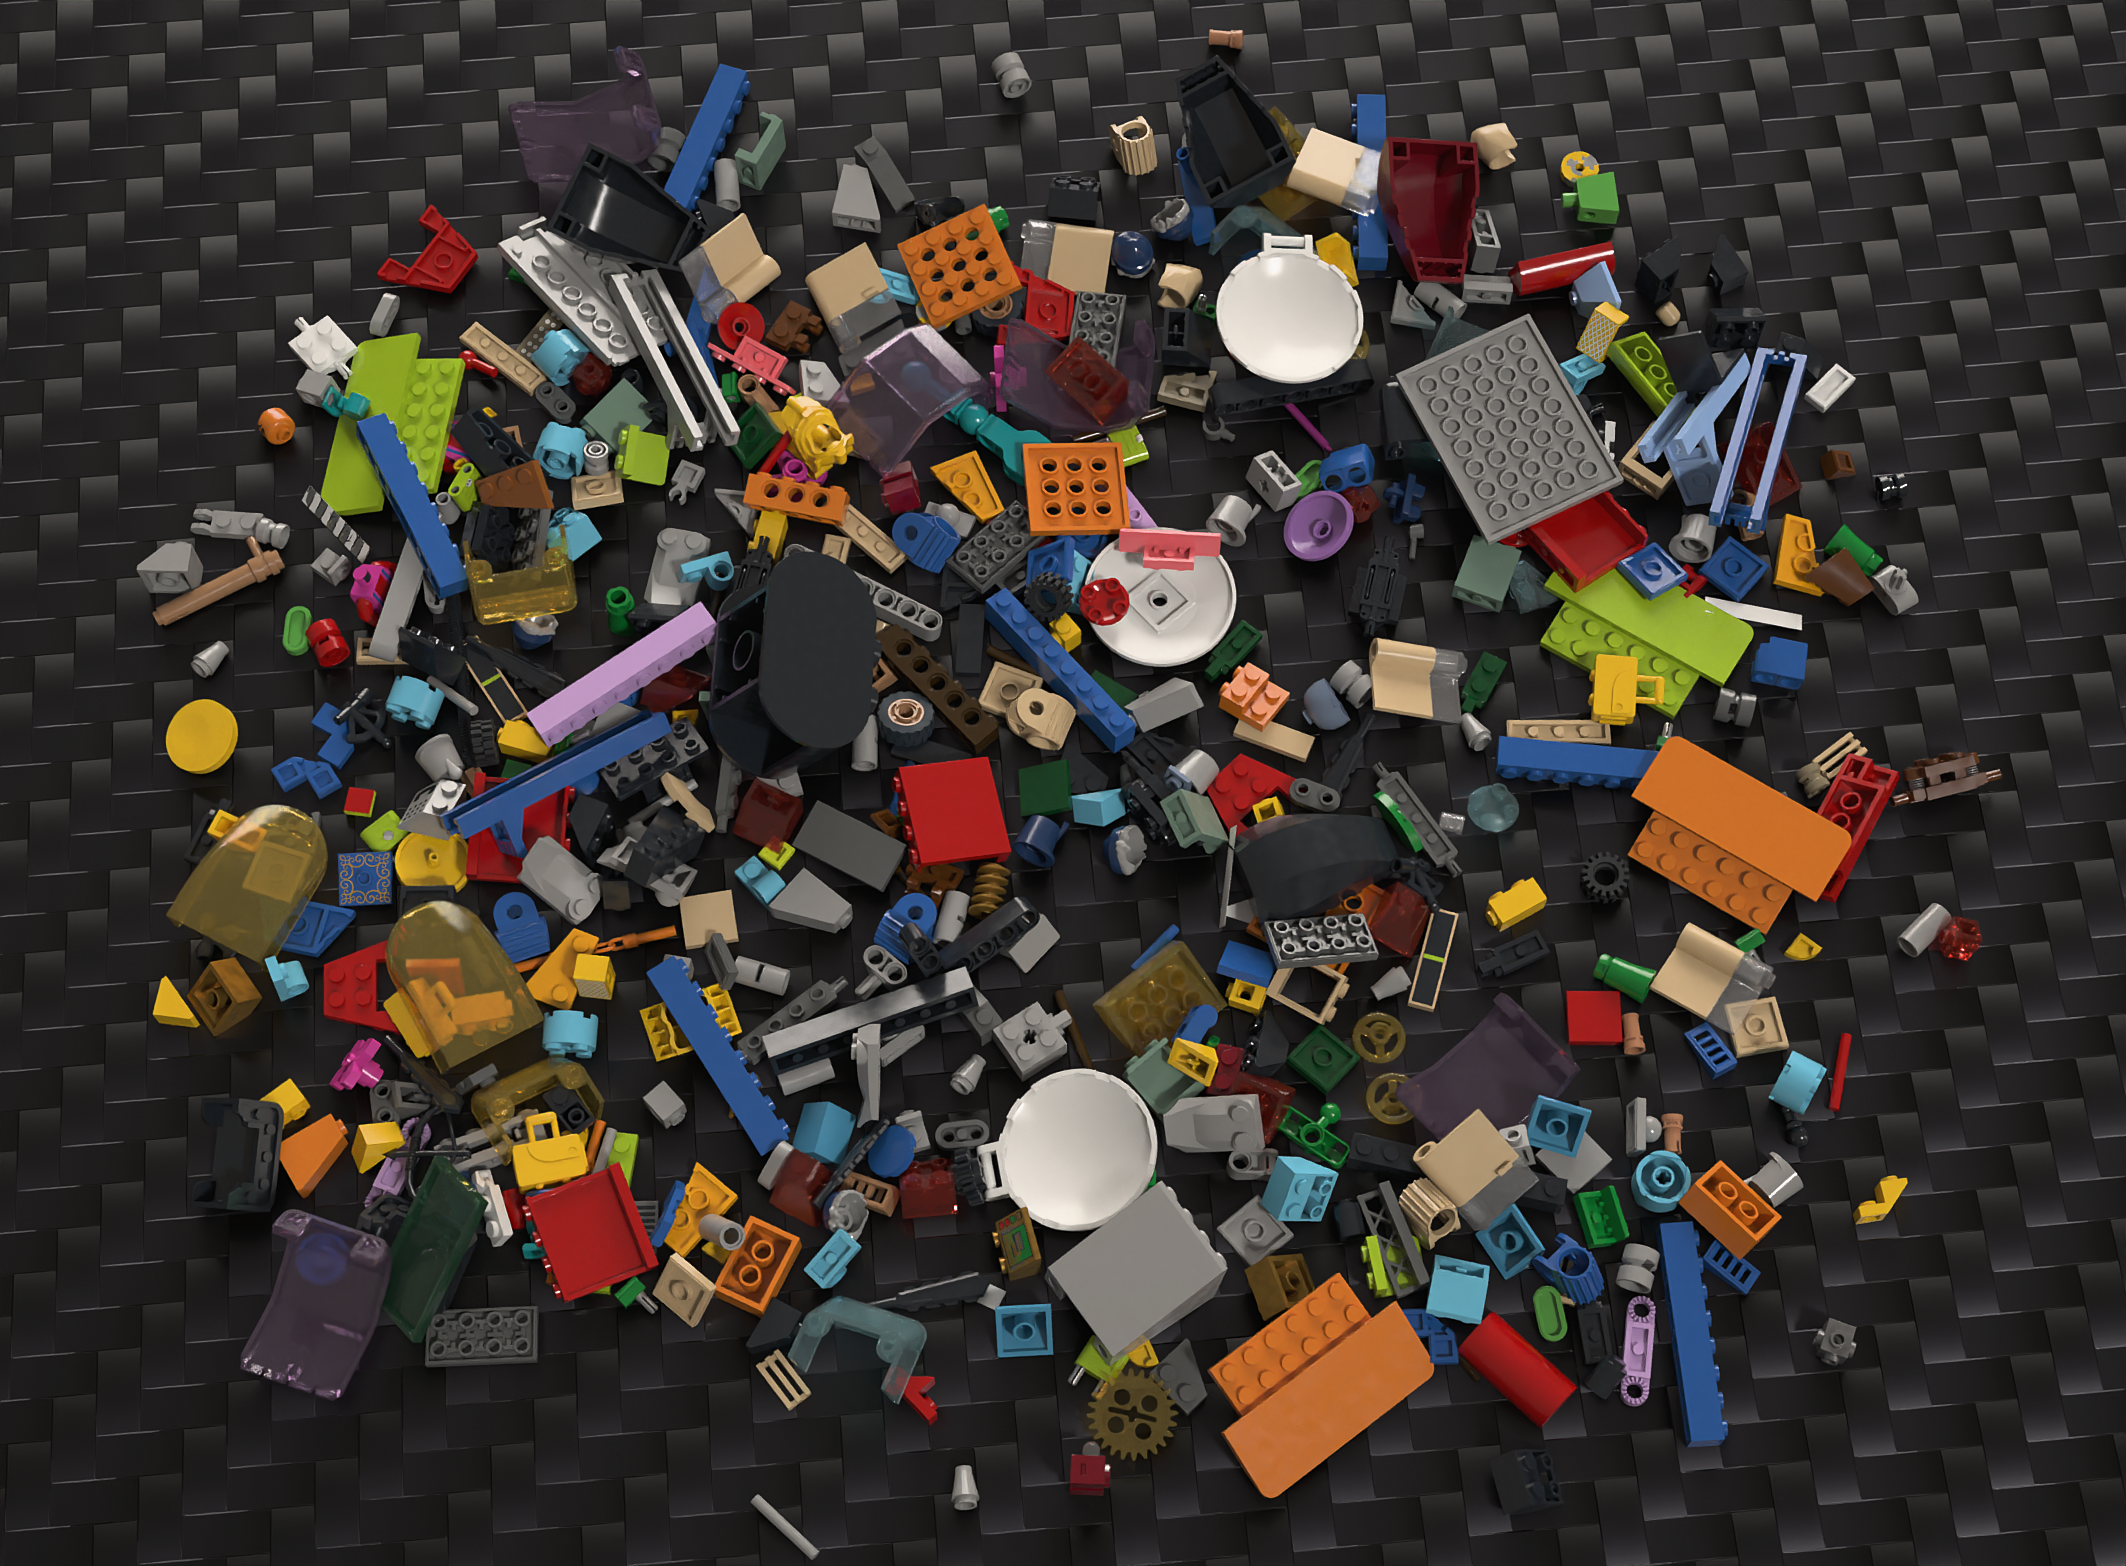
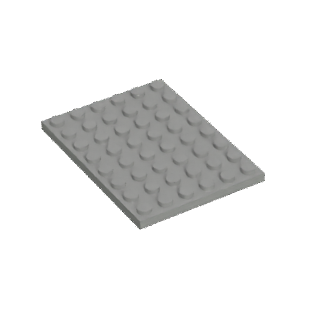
M1530 314L1524 315L1395 375L1399 387L1487 546L1623 483V477Z

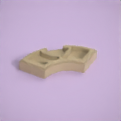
M666 772L661 777V782L673 802L679 801L688 811L685 815L689 819L696 821L700 827L707 830L706 832H711L715 828V824L710 810L692 795L685 782Z

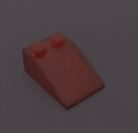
M1079 336L1044 371L1101 426L1136 390L1119 371Z
M1772 421L1757 423L1750 427L1736 474V479L1743 488L1757 495L1775 431ZM1731 438L1718 445L1724 460ZM1784 448L1773 483L1769 506L1802 488Z

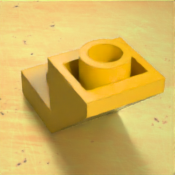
M1897 1176L1882 1178L1881 1182L1874 1188L1877 1204L1876 1201H1866L1859 1204L1860 1206L1853 1213L1855 1224L1882 1221L1907 1185V1178L1897 1179Z

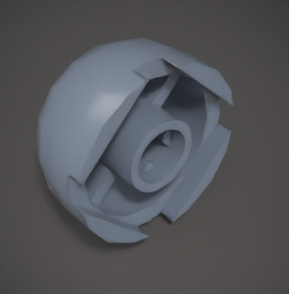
M1325 678L1320 681L1318 680L1307 689L1303 700L1306 710L1302 711L1309 724L1315 723L1321 729L1334 730L1350 721L1343 705L1338 701L1335 692Z

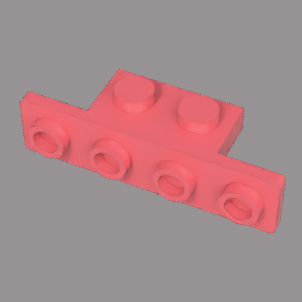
M744 336L734 356L710 342L708 343L707 347L712 351L711 356L723 363L725 359L733 363L731 367L743 374L746 370L749 371L763 385L769 382L774 385L772 389L783 396H786L787 393L792 396L795 395L796 391L777 380L788 362L786 357L747 336Z
M1121 528L1119 532V551L1144 553L1143 568L1194 571V556L1219 557L1221 534L1125 528Z

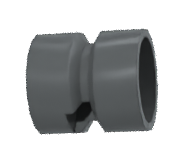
M670 127L660 128L656 134L655 143L648 155V163L658 171L671 173L687 139L685 135Z
M1721 687L1714 707L1713 720L1726 723L1729 720H1733L1734 725L1749 728L1757 696L1743 692L1740 695H1736L1734 690ZM1730 703L1736 704L1734 712L1729 710Z

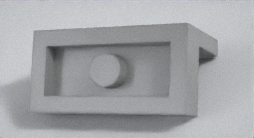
M1465 274L1461 287V300L1463 302L1510 304L1513 283H1511L1510 277Z
M1040 913V920L1033 929L999 952L1004 956L1012 958L1021 971L1025 973L1060 938V935L1048 919Z

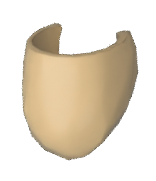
M1505 123L1487 125L1477 128L1472 132L1470 142L1477 143L1478 157L1489 168L1493 170L1500 169L1516 161L1509 149H1515L1517 143Z
M1167 263L1158 284L1159 287L1164 288V292L1157 304L1163 308H1186L1194 301L1202 288L1203 277L1201 271L1198 268Z

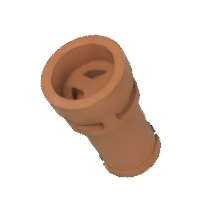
M1210 29L1209 45H1225L1230 48L1242 49L1243 30H1231L1230 32Z
M1627 1013L1621 1016L1625 1036L1623 1048L1624 1053L1628 1055L1640 1054L1646 1050L1643 1036L1640 1034L1639 1015L1637 1013Z
M1664 1114L1661 1116L1662 1130L1664 1131V1151H1669L1676 1155L1682 1154L1681 1130L1683 1126L1681 1125L1683 1124V1115Z

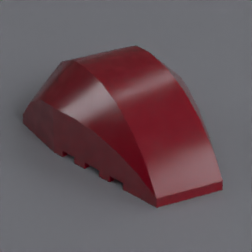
M1387 137L1384 141L1377 172V196L1401 262L1415 282L1462 284L1464 281L1468 258L1467 248L1468 243L1471 241L1472 220L1475 218V204L1480 191L1476 142Z

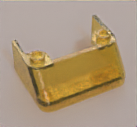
M564 524L559 525L562 546L552 547L544 553L543 566L493 574L490 563L485 560H475L468 540L463 541L468 584L474 612L480 623L489 625L566 612L576 606L577 591L572 551Z
M550 1056L473 1094L471 1110L505 1166L510 1164L513 1143L501 1124L508 1122L513 1117L514 1105L556 1086L558 1083H561L566 1088L575 1089L594 1118L601 1120L605 1101L582 1065L562 1056Z

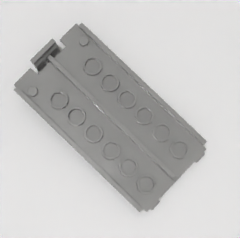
M544 216L520 226L518 235L498 243V252L598 359L601 358L606 365L612 364L615 367L617 365L621 366L629 362L630 359L641 355L608 290L611 275L627 273L628 278H631L633 271L625 263L593 257L546 231L547 219ZM643 286L627 287L657 346L671 341Z

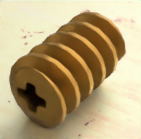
M989 862L979 864L980 867L977 869L978 877L975 879L976 886L973 888L974 896L971 898L972 906L968 910L972 917L979 920L986 919L1000 909L996 905L1004 904V899L998 896L1005 895L1006 890L1000 886L1008 885V880L1003 877L1010 875V870Z

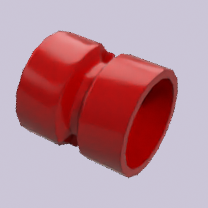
M319 620L306 630L305 636L311 648L314 649V653L321 666L330 667L337 665L349 656L350 649L345 639L341 636L335 620Z

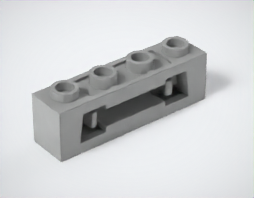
M523 1110L516 1117L508 1120H496L489 1127L471 1129L465 1133V1136L456 1138L458 1150H471V1152L512 1138L514 1133L518 1142L514 1143V1140H510L472 1154V1159L469 1157H457L447 1174L453 1175L468 1170L469 1176H471L475 1171L487 1170L511 1161L513 1159L512 1147L529 1143L525 1118L539 1114L538 1110ZM544 1124L533 1126L536 1141L548 1139ZM451 1138L441 1141L438 1146L434 1147V1150L437 1151L442 1145H452ZM439 1162L442 1173L448 1164L446 1162Z

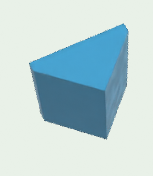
M1538 1095L1532 1104L1526 1127L1530 1145L1576 1158L1591 1110Z
M829 1101L804 1104L792 1145L796 1149L793 1156L839 1167L846 1157L856 1115Z
M1515 1204L1510 1205L1475 1234L1505 1280L1533 1264L1532 1260L1537 1255L1542 1256L1545 1248Z
M1051 1304L995 1307L998 1358L1053 1355Z

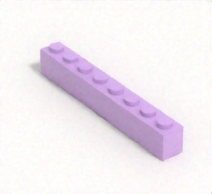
M700 601L526 715L549 748L553 744L562 741L564 737L576 729L585 726L587 722L596 716L604 714L616 703L627 699L633 692L647 686L661 674L670 671L684 659L692 657L695 652L704 646L712 644L715 641L717 624Z

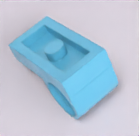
M879 268L890 290L871 300V303L883 305L890 302L891 299L912 305L918 303L919 295L911 277Z
M1585 354L1559 364L1575 395H1578L1583 390L1589 379L1602 374L1606 367L1602 362L1599 364Z
M728 551L680 565L677 577L680 584L687 581L695 583L705 577L710 588L722 591L729 586L734 574V568ZM715 572L723 573L725 578H719Z
M755 856L734 872L735 876L768 911H770L769 905L786 887L780 876L773 870L768 871Z
M275 956L265 959L281 1001L299 995L309 988L299 961L278 964Z
M838 1229L805 1267L804 1271L822 1288H830L844 1276L847 1271L845 1266L862 1247L844 1229Z

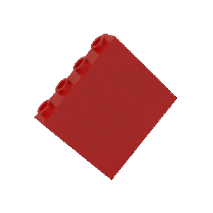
M1609 491L1598 494L1518 532L1574 593H1577L1616 568L1619 561L1643 549L1648 538L1644 527L1638 525L1630 517L1629 512L1614 500Z
M988 757L898 768L895 776L892 778V789L898 795L897 810L899 816H903V836L909 842V861L911 865H914L916 873H920L924 866L993 857L995 863L1007 860L1011 853V848Z
M475 772L473 798L510 778L486 777V773ZM568 785L524 808L522 840L528 853L538 838H544L546 835L570 852L571 838H566L567 828H572L569 819L570 812L568 810L569 803H574L575 787ZM488 827L469 837L466 878L467 880L522 883L517 877L523 869L522 862L525 858L501 853Z
M620 1162L609 1165L605 1170L531 1198L528 1196L524 1200L525 1205L522 1206L524 1217L527 1222L532 1221L535 1231L531 1232L537 1248L542 1247L545 1257L541 1258L546 1273L551 1272L555 1281L551 1284L556 1299L561 1298L563 1304L655 1269L659 1265Z

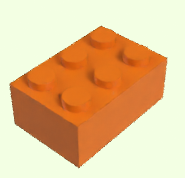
M1721 1160L1695 1182L1678 1202L1739 1260L1763 1239L1782 1218Z
M750 1216L744 1227L745 1240L738 1249L732 1250L715 1283L717 1288L714 1293L717 1298L762 1318L773 1297H777L802 1245L799 1237Z

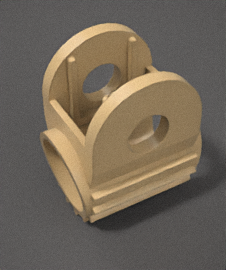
M1142 116L1136 117L1134 121L1120 126L1115 124L1109 126V137L1113 151L1125 173L1135 176L1143 175L1157 167L1153 132ZM1136 128L1137 140L1124 138V132Z
M1031 688L1024 691L1008 706L1006 721L1009 728L1016 735L1026 739L1029 744L1037 748L1055 751L1062 748L1076 715V710L1066 699L1057 694L1048 693L1039 688Z
M1427 1178L1414 1180L1412 1184H1408V1187L1403 1190L1398 1203L1401 1205L1400 1208L1410 1233L1417 1237L1419 1244L1423 1248L1431 1250L1435 1246L1434 1242L1449 1232H1455L1460 1229L1456 1206ZM1438 1216L1444 1226L1439 1230L1432 1231L1430 1228L1431 1222L1434 1217Z

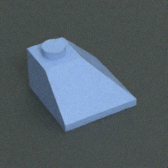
M1605 261L1600 262L1573 282L1571 292H1569L1571 305L1576 307L1579 315L1590 319L1594 309L1605 301L1617 309H1620L1621 299Z

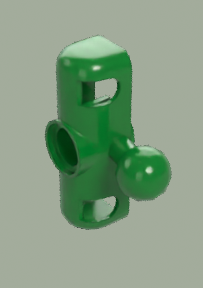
M1326 1103L1320 1109V1118L1316 1123L1291 1106L1284 1107L1276 1117L1274 1123L1276 1130L1283 1132L1288 1139L1299 1145L1304 1153L1314 1155L1321 1161H1326L1333 1169L1341 1168L1348 1159L1349 1145L1325 1129L1328 1124H1334L1341 1117L1340 1108L1336 1104ZM1292 1112L1300 1117L1298 1124L1289 1119ZM1315 1135L1319 1140L1315 1143H1309L1305 1140V1137ZM1336 1142L1344 1146L1343 1154L1334 1149Z

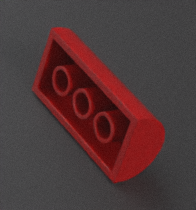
M1612 242L1518 262L1508 272L1511 283H1513L1514 293L1517 296L1571 285L1580 276L1604 261L1610 275H1613L1615 257Z
M1495 1311L1491 1312L1473 1330L1458 1349V1354L1461 1357H1465L1475 1370L1540 1429L1578 1388Z

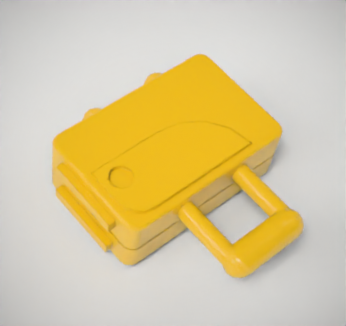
M1597 655L1594 670L1590 672L1589 676L1590 681L1593 682L1592 694L1588 699V704L1592 706L1591 720L1599 722V724L1623 726L1631 724L1635 716L1636 703L1655 704L1658 706L1664 703L1665 679L1662 676L1637 675L1638 659L1636 657ZM1637 681L1654 683V698L1636 697Z
M423 978L407 983L383 1004L392 1022L395 1023L406 1040V1044L410 1046L417 1058L427 1057L431 1053L438 1052L452 1041V1037L457 1033L456 1027L447 1015L456 1009L457 1002L443 982H437L430 989ZM435 993L439 994L446 1005L444 1009L434 995Z
M546 1112L525 1118L529 1143L512 1147L513 1167L521 1194L534 1190L557 1188L587 1176L586 1173L589 1170L584 1143L580 1141L578 1134L560 1137L556 1113ZM551 1123L553 1138L536 1141L533 1126Z

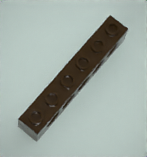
M896 623L876 639L882 645L880 658L914 693L921 694V696L928 699L929 703H932L934 714L975 755L979 754L999 737V723L991 714L987 715L982 710L979 701L973 696L970 698L964 692L965 689L962 684L956 679L953 681L947 675L946 668L940 662L935 663L930 658V652L923 645L919 646L914 641V637L908 629H902ZM901 651L910 652V654L906 656L899 655ZM918 668L927 669L924 673L916 672ZM935 685H941L944 687L941 690L932 689V687H934ZM953 702H958L961 704L959 707L956 708L949 706V704ZM971 719L978 721L974 725H969L966 723L968 720Z

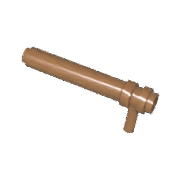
M254 536L248 537L246 543L254 557L247 560V564L156 607V611L152 613L158 625L164 624L166 626L256 581L260 583L271 574L277 575L281 573L280 570L285 568L276 550L272 552L268 550L263 553Z

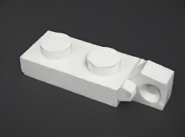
M490 1169L475 1171L471 1178L472 1183L476 1184L478 1189V1203L485 1218L486 1233L491 1239L493 1247L502 1246L512 1236L513 1231L499 1185H494Z

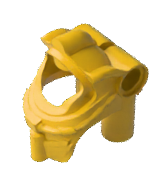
M807 396L789 397L786 402L787 405L781 412L782 422L792 437V441L786 449L806 465L807 475L811 479L816 480L833 467V464H845L847 455L853 451V435L851 433L844 435L840 431L832 412L821 406L819 402Z

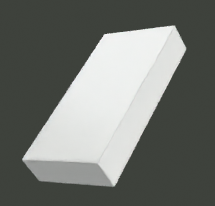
M1836 363L1805 394L1804 399L1824 413L1854 383L1856 378Z

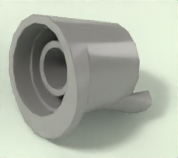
M1233 495L1226 496L1206 521L1207 530L1210 533L1221 534V541L1230 546H1242L1246 541L1244 531L1247 524L1259 513L1261 506L1256 504L1252 511L1251 506L1242 498Z
M1702 514L1682 516L1681 530L1678 535L1671 539L1669 544V551L1674 557L1689 563H1701L1710 559L1717 528L1716 526L1708 525L1709 517Z
M440 734L428 740L417 750L415 760L434 783L440 779L457 780L461 778L465 770V766L448 734Z
M1194 750L1174 766L1192 781L1190 792L1199 795L1205 792L1219 773L1216 762L1201 750Z
M1770 1152L1768 1154L1769 1162L1756 1175L1744 1180V1182L1767 1204L1775 1208L1804 1186L1795 1170L1775 1152Z

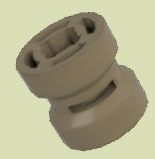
M1817 762L1806 765L1794 775L1797 781L1804 785V792L1808 798L1815 797L1830 787L1827 778L1822 777L1820 774L1821 769Z

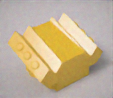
M718 983L703 988L704 995L700 998L706 1006L711 1004L716 1011L718 1018L715 1021L721 1029L725 1026L731 1036L741 1033L742 1030L728 990H722ZM664 1002L639 1010L656 1061L694 1050Z

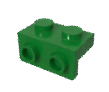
M1613 1185L1607 1186L1600 1191L1578 1193L1573 1196L1588 1248L1614 1246L1629 1237L1627 1223L1625 1222L1619 1198Z

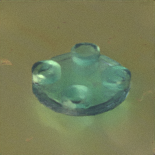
M1501 783L1480 787L1471 793L1468 799L1467 810L1470 819L1476 826L1487 831L1497 832L1509 828L1513 825L1519 814L1516 798Z

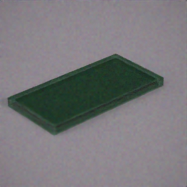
M444 1156L434 1157L369 1292V1296L412 1343L422 1342L489 1204Z

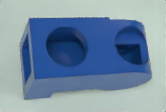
M1211 1005L1194 1006L1185 1017L1171 1042L1174 1043L1175 1038H1180L1201 1044L1200 1041L1208 1028L1214 1026L1217 1022L1218 1014L1216 1009Z

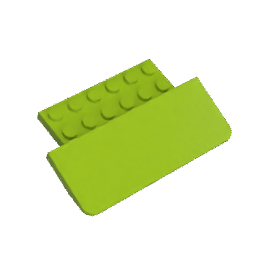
M418 333L364 341L358 345V352L353 356L350 369L353 374L348 377L344 397L349 398L353 392L371 401L363 420L385 413L388 420L394 422L399 441H403L406 445L409 461H413L417 467L419 481L425 483L428 494H437L466 363L462 358L417 359L421 341ZM345 414L340 416L321 497L338 515L382 511L386 494L356 436L358 420L350 419Z
M1614 568L1577 593H1574L1555 571L1543 588L1564 600L1565 603L1539 645L1589 673L1594 670L1595 659L1599 654L1636 657L1638 659L1637 675L1662 676L1665 679L1664 703L1659 706L1655 704L1646 705L1671 719H1674L1700 676L1723 687L1754 635L1753 629L1749 624L1694 594L1686 598L1683 595L1687 590L1679 586L1649 601L1617 568ZM1637 681L1636 697L1654 698V683Z

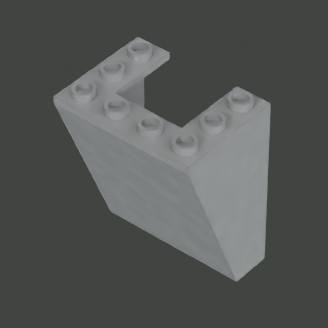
M1162 1180L1049 1266L1044 1277L1060 1300L1065 1295L1069 1297L1096 1336L1092 1345L1108 1367L1213 1298L1228 1269L1224 1257L1219 1252L1216 1253L1213 1250L1206 1233L1198 1230L1193 1223L1194 1220L1191 1213L1186 1208L1183 1209L1180 1206L1173 1189L1169 1186L1166 1187Z

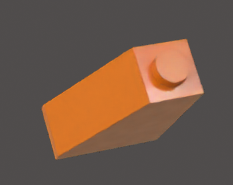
M331 1113L281 1142L279 1159L303 1199L309 1196L348 1145V1141L344 1136L349 1133L342 1120L335 1121Z

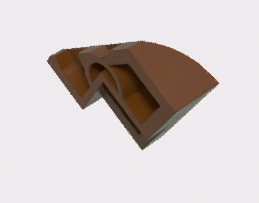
M1846 547L1802 577L1805 582H1812L1821 587L1822 592L1835 596L1839 602L1847 607L1875 589Z

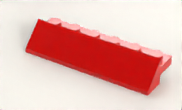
M1848 753L1817 814L1848 831L1852 842L1819 899L1833 903L1836 902L1900 778L1898 771L1876 766L1872 759Z

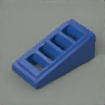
M1707 1022L1683 1035L1712 1080L1736 1067L1738 1062ZM1703 1032L1706 1033L1707 1036L1699 1041H1696L1694 1038ZM1709 1041L1712 1042V1045L1705 1049L1701 1047V1045ZM1716 1049L1718 1052L1717 1054L1711 1057L1707 1055L1709 1052ZM1719 1058L1723 1059V1062L1715 1065L1714 1061Z
M1715 1239L1702 1258L1704 1268L1745 1296L1761 1273L1744 1258L1739 1260L1718 1239ZM1718 1252V1253H1720L1722 1256L1720 1257V1259H1719L1718 1262L1716 1263V1262L1713 1260V1258H1714V1256L1716 1255V1253ZM1726 1259H1729L1731 1263L1725 1270L1721 1266ZM1735 1265H1737L1740 1269L1734 1277L1730 1273ZM1746 1271L1750 1275L1742 1284L1739 1280Z

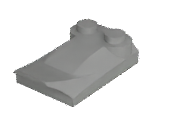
M675 528L664 529L657 537L658 545L644 601L658 604L689 605L692 607L695 605L701 580L695 583L687 581L680 584L677 572L682 564L708 557L711 541L697 532Z
M547 835L544 838H538L523 860V869L517 877L519 881L574 925L579 924L590 915L603 895L601 882L603 876L591 871Z
M627 836L620 845L606 849L597 860V863L624 873L638 841ZM683 864L647 887L655 891V896L660 904L667 907L678 905L691 886L697 870Z
M868 1024L858 1028V1033H853L851 1060H857L858 1080L863 1095L858 1115V1128L867 1121L878 1120L880 1024Z
M1258 1094L1180 1098L1175 1106L1163 1115L1167 1145L1178 1148L1186 1153L1220 1151L1249 1153L1253 1150H1262L1265 1147Z

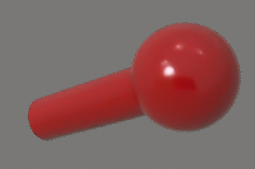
M465 350L458 356V359L462 358L466 363L465 369L474 368L491 377H496L498 374L497 368L478 360L476 354L470 350Z

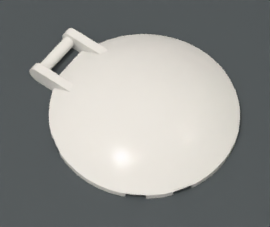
M1263 233L1262 252L1258 253L1256 257L1247 261L1244 260L1237 265L1221 286L1216 304V322L1226 348L1245 368L1272 381L1297 384L1327 377L1336 372L1350 359L1358 346L1362 334L1363 310L1357 291L1353 290L1347 281V276L1335 265H1329L1320 260L1318 255L1313 254L1312 235L1287 237L1271 236V233ZM1271 246L1303 247V249L1271 248Z
M1070 1069L1051 1074L1033 1084L1031 1089L1021 1099L1018 1098L1006 1117L1008 1119L1003 1133H1000L999 1141L976 1147L977 1156L981 1158L988 1185L984 1192L985 1201H996L1011 1197L1020 1208H1028L1029 1216L1045 1226L1062 1231H1086L1101 1227L1144 1193L1156 1164L1157 1135L1147 1106L1130 1086L1112 1075L1096 1070ZM997 1154L1002 1187L999 1188L996 1186L991 1155Z

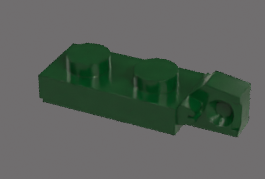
M1242 620L1211 653V657L1208 660L1210 666L1205 670L1204 678L1213 683L1221 673L1226 676L1260 642L1263 634Z
M1484 651L1462 690L1460 699L1464 703L1461 707L1460 715L1472 713L1475 707L1480 709L1482 706L1484 707L1507 665L1506 661Z

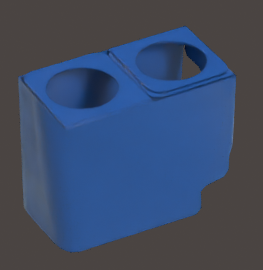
M1366 444L1356 445L1331 453L1330 457L1322 461L1319 469V477L1325 491L1340 493L1371 483L1375 460ZM1354 467H1359V468H1361V469H1358V470L1349 472L1350 469H1352V468H1354ZM1329 475L1339 476L1341 478L1339 484L1328 489L1325 485V479Z
M1773 636L1770 637V643H1761L1760 649L1755 653L1750 681L1798 690L1805 677L1808 644Z

